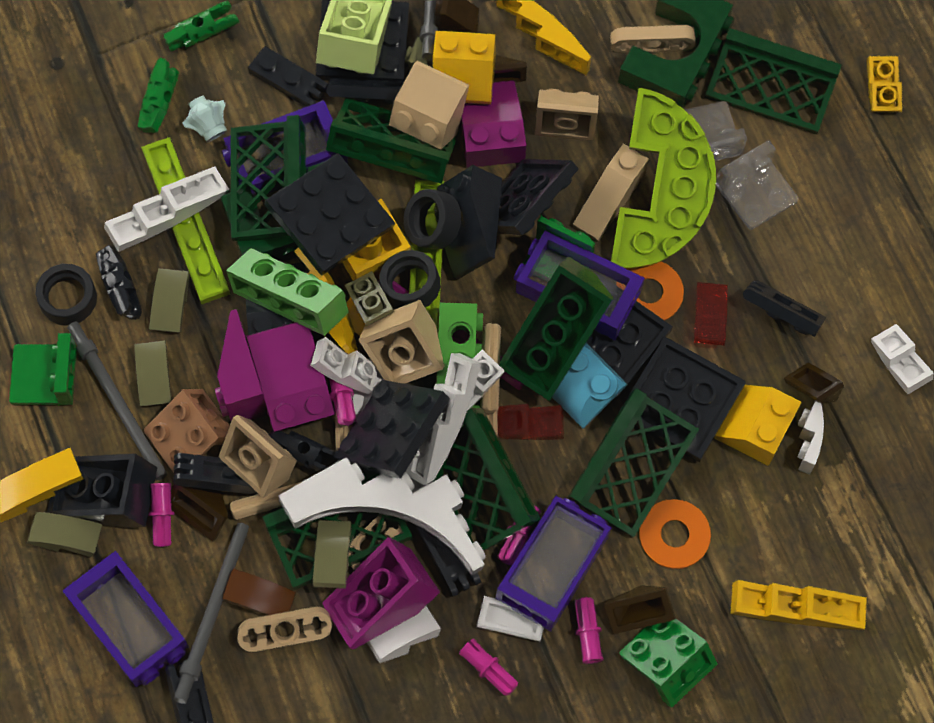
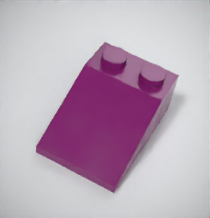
M515 81L493 83L491 104L465 103L460 123L466 168L471 165L481 167L520 163L522 159H526V139Z
M237 309L230 311L217 374L220 387L214 388L222 416H229L230 421L236 415L250 420L268 415L263 392Z
M294 322L247 335L274 432L335 415L324 374L311 366L316 348L311 329Z
M388 537L347 578L346 588H337L322 604L349 648L354 650L417 615L440 591L411 548Z

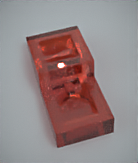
M697 282L694 343L725 346L728 285Z
M528 404L499 406L497 411L498 437L516 440L564 439L563 408L561 405L530 408Z

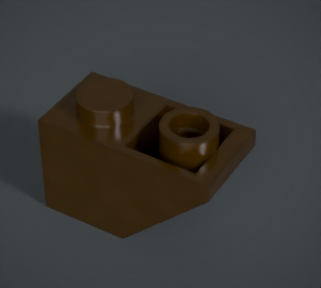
M437 0L435 16L437 17L436 27L438 31L478 32L479 8L468 0Z

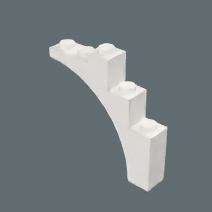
M346 457L278 495L279 502L295 529L310 521L339 513H380L409 521L439 538L463 562L471 576L482 570L485 565L483 562L486 558L485 553L477 541L472 543L466 532L470 529L461 514L455 515L454 511L461 508L463 503L461 498L464 497V493L456 480L450 481L447 474L412 493L411 489L415 487L407 472L404 473L401 479L381 474L362 485L361 481L365 479L362 471L356 462L351 465Z

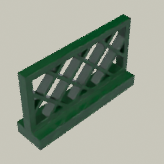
M729 28L705 97L818 134L842 64ZM727 53L739 55L744 65L730 71L725 62ZM759 63L766 64L772 74L758 80L752 66ZM722 67H723L725 73L722 74V75H720L721 70H722ZM747 69L753 82L739 88L733 75ZM787 72L794 73L800 83L786 89L780 76ZM726 78L729 79L735 90L726 95L714 91L717 82ZM775 78L781 92L767 98L761 84ZM816 81L827 84L826 93L817 98L813 97L808 87L809 84ZM756 87L762 101L755 104L746 102L742 93ZM803 88L809 101L795 107L789 94ZM784 96L790 110L782 114L775 112L770 102ZM823 101L821 108H819L817 103ZM813 106L817 114L815 125L803 121L798 112Z
M345 98L336 120L333 119L326 146L327 151L442 184L458 139L459 130L449 143L442 149H438L428 143L422 144L419 139L390 126L389 123L382 124L379 121L383 119L390 122L392 111ZM349 110L359 112L361 114L353 115ZM369 122L372 126L364 127L361 123ZM398 130L401 133L400 135L393 136L391 131Z
M299 115L287 116V121L231 128V239L233 242L289 236L282 227L272 228L267 224L273 217L269 210L262 218H259L252 210L262 199L266 201L269 198L266 195L277 183L285 188L307 174L306 128ZM284 131V139L276 147H273L266 141L272 133ZM252 135L257 140L246 151L239 146V136ZM263 144L271 152L259 163L251 155ZM278 156L284 161V166L274 175L266 167ZM249 160L257 167L245 179L239 174V168ZM263 171L272 179L260 191L252 182ZM249 187L257 195L245 206L239 201V196ZM247 215H250L257 221L250 230L239 231V223Z
M635 388L567 498L602 517L605 521L631 537H634L699 429ZM646 406L658 412L661 425L644 429L641 415ZM664 417L668 418L672 422L666 424ZM638 423L639 430L632 431L635 424ZM679 425L689 431L683 443L671 446L667 427ZM662 429L666 447L649 451L645 432ZM640 434L645 452L627 456L624 442L628 436ZM679 448L674 457L672 449ZM621 449L623 457L615 459ZM667 451L670 460L667 470L654 472L650 454ZM646 455L650 474L633 477L628 459ZM624 461L628 479L611 483L608 472L610 465L615 462ZM664 474L657 484L656 476ZM605 475L607 484L599 485ZM651 477L654 488L653 493L650 497L638 500L634 481ZM629 482L634 501L616 505L612 486ZM608 488L612 506L598 508L589 502L595 490ZM647 501L641 511L639 503ZM635 504L637 519L630 528L620 521L617 508ZM613 509L614 517L605 511Z
M470 408L467 410L462 423L469 434L466 447L455 443L452 446L464 451L461 466L457 468L446 464V458L434 481L443 477L444 469L459 473L457 482L461 488L465 475L479 479L475 496L464 493L463 498L472 500L473 504L469 518L464 516L463 518L470 529L466 533L472 543H474L471 538L473 525L488 529L485 542L480 545L482 550L486 551L525 527L539 522L541 518L483 408ZM471 453L479 455L483 461L481 474L466 470ZM485 481L495 484L498 489L495 503L481 498ZM479 503L494 507L490 524L475 520ZM500 509L510 512L515 522V525L507 530L496 527ZM494 531L500 533L493 537Z
M371 471L363 473L365 479L361 481L362 485L381 474ZM283 508L263 516L265 527L294 590L313 582L315 558L300 553L306 538L314 541L317 539V535L309 533L312 523L317 520L341 521L338 520L340 513L334 514L333 518L325 516L310 521L296 529ZM359 512L355 524H351L349 553L353 555L349 556V566L367 559L388 538L380 534L386 520L399 524L402 530V534L392 537V539L401 544L411 540L412 534L405 520L380 513ZM364 513L381 517L376 532L359 527ZM290 532L301 536L295 551L283 547L278 537ZM356 533L373 538L369 548L360 551L351 547ZM286 554L292 556L290 563ZM297 558L313 563L309 574L296 579L293 567Z

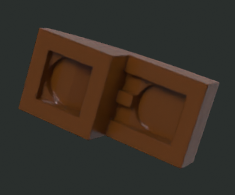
M233 568L222 599L223 602L252 610L256 615L267 616L289 612L296 592L269 580Z

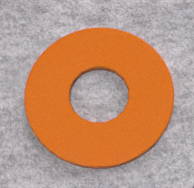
M660 261L646 267L627 269L644 277L645 280L652 279L657 281L663 289V295L657 302L645 303L639 298L637 302L664 321L678 311L683 301L684 288L681 278L672 267ZM616 282V287L624 291L626 286Z
M670 499L661 501L651 508L639 528V538L644 552L652 561L666 568L682 569L694 565L705 555L711 540V530L707 518L699 508L687 501ZM670 521L681 522L688 529V541L680 547L667 545L661 537L662 527Z

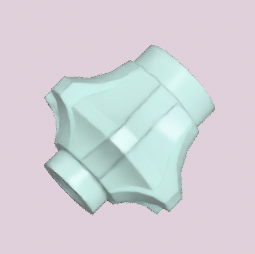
M200 96L188 104L191 109L186 120L182 122L185 128L198 132L205 138L206 142L213 141L227 132L223 118L226 104L223 100L211 101L206 100L204 96Z

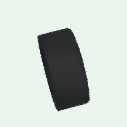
M433 189L420 190L412 196L404 213L406 236L413 244L423 248L443 249L450 245L457 236L461 225V211L458 202L451 194ZM436 202L439 210V222L436 230L429 236L425 227L426 216L432 204Z
M401 251L391 256L383 264L379 274L380 286L390 305L396 309L421 300L426 308L437 298L441 288L440 276L433 260L420 251ZM417 268L427 273L428 279L426 284L414 293L402 294L395 292L393 289L394 279L399 273L407 269Z
M59 264L50 267L41 275L36 284L35 295L42 313L50 321L59 325H69L76 321L78 323L82 322L91 315L96 306L97 292L92 278L83 268L77 265ZM64 280L80 282L85 292L82 301L75 307L56 309L50 304L49 292L58 282Z

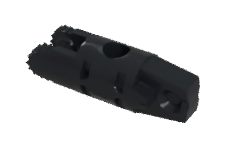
M108 245L96 253V258L109 299L118 315H127L126 317L135 320L139 319L142 309L128 268L116 247Z
M272 429L269 434L274 441L297 460L296 464L313 472L319 473L328 468L321 464L324 457L336 463L338 462L334 458L337 451L291 430L289 434H286L279 430L274 432Z

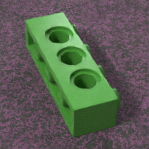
M250 248L226 270L233 293L323 336L349 313L345 294L340 287L326 283L313 274L302 272L291 264L278 261L267 253L263 254Z
M440 302L438 338L444 368L437 372V384H445L451 353H461L473 359L482 350V344L476 343V331L483 332V313H477V304ZM463 330L468 333L469 339L463 344H458L452 339L453 333ZM474 405L472 408H480V405ZM464 424L461 426L459 432H467Z

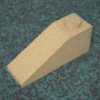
M623 143L607 165L572 227L598 242L619 213V208L624 206L646 175L649 158L635 150L629 149V146Z

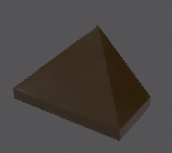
M495 55L493 83L526 81L527 64L525 61Z
M809 362L784 377L787 384L818 403L837 402L844 388L841 380Z
M173 485L171 489V510L211 541L216 540L228 517L222 492Z
M640 585L604 603L613 634L676 619L666 587Z

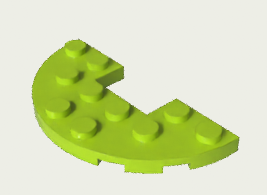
M643 88L638 89L629 149L658 153L659 156L650 211L619 208L611 262L625 269H635L656 264L669 258L686 246L697 234L708 216L716 188L714 155L699 123L691 114H688L682 107L677 105L674 100Z

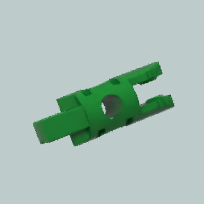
M225 0L176 24L174 29L164 34V40L170 51L184 46L188 48L237 25L239 19L234 14L214 21L230 11L231 5L229 1Z
M162 57L156 60L141 104L138 128L144 133L158 132L164 117L167 115L178 80L179 71L173 67L169 68V62Z

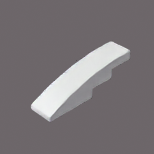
M214 166L161 187L159 195L133 204L131 212L106 221L104 229L117 251L120 252L200 212L219 200L221 196L228 194L229 188Z
M451 353L445 384H435L434 386L435 390L443 391L450 399L407 468L406 472L410 478L425 486L434 481L462 426L473 396L481 363L461 353Z

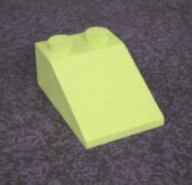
M331 0L319 32L316 63L332 68L339 67L354 70L357 73L374 75L393 0Z

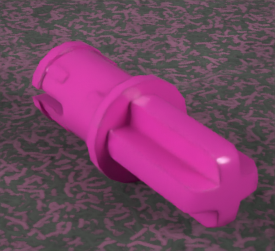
M329 378L331 387L329 395L331 400L334 401L338 423L341 426L352 425L356 421L352 400L354 390Z
M171 483L150 484L152 505L149 516L153 518V544L156 547L170 546L171 515H174V512L171 510Z
M534 506L538 514L540 515L541 510ZM534 524L506 538L498 554V559L501 562L513 565L525 542L528 541Z
M589 597L580 598L575 601L578 622L576 635L580 636L582 663H598L603 661L599 633L602 630L597 625L594 600Z
M471 639L461 649L459 654L479 672L478 676L480 678L485 677L503 695H510L516 689L518 682L498 664L499 659L497 657L493 658L475 639Z

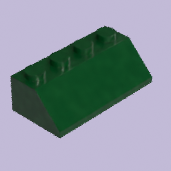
M571 257L566 258L558 265L498 365L506 373L550 401L614 299L594 272Z

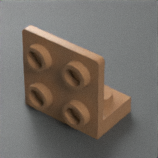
M182 389L144 428V433L174 473L175 454L186 453L204 456L214 445H223L230 425L203 389Z

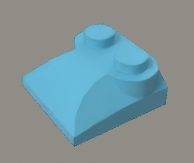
M586 343L552 398L584 429L628 384Z

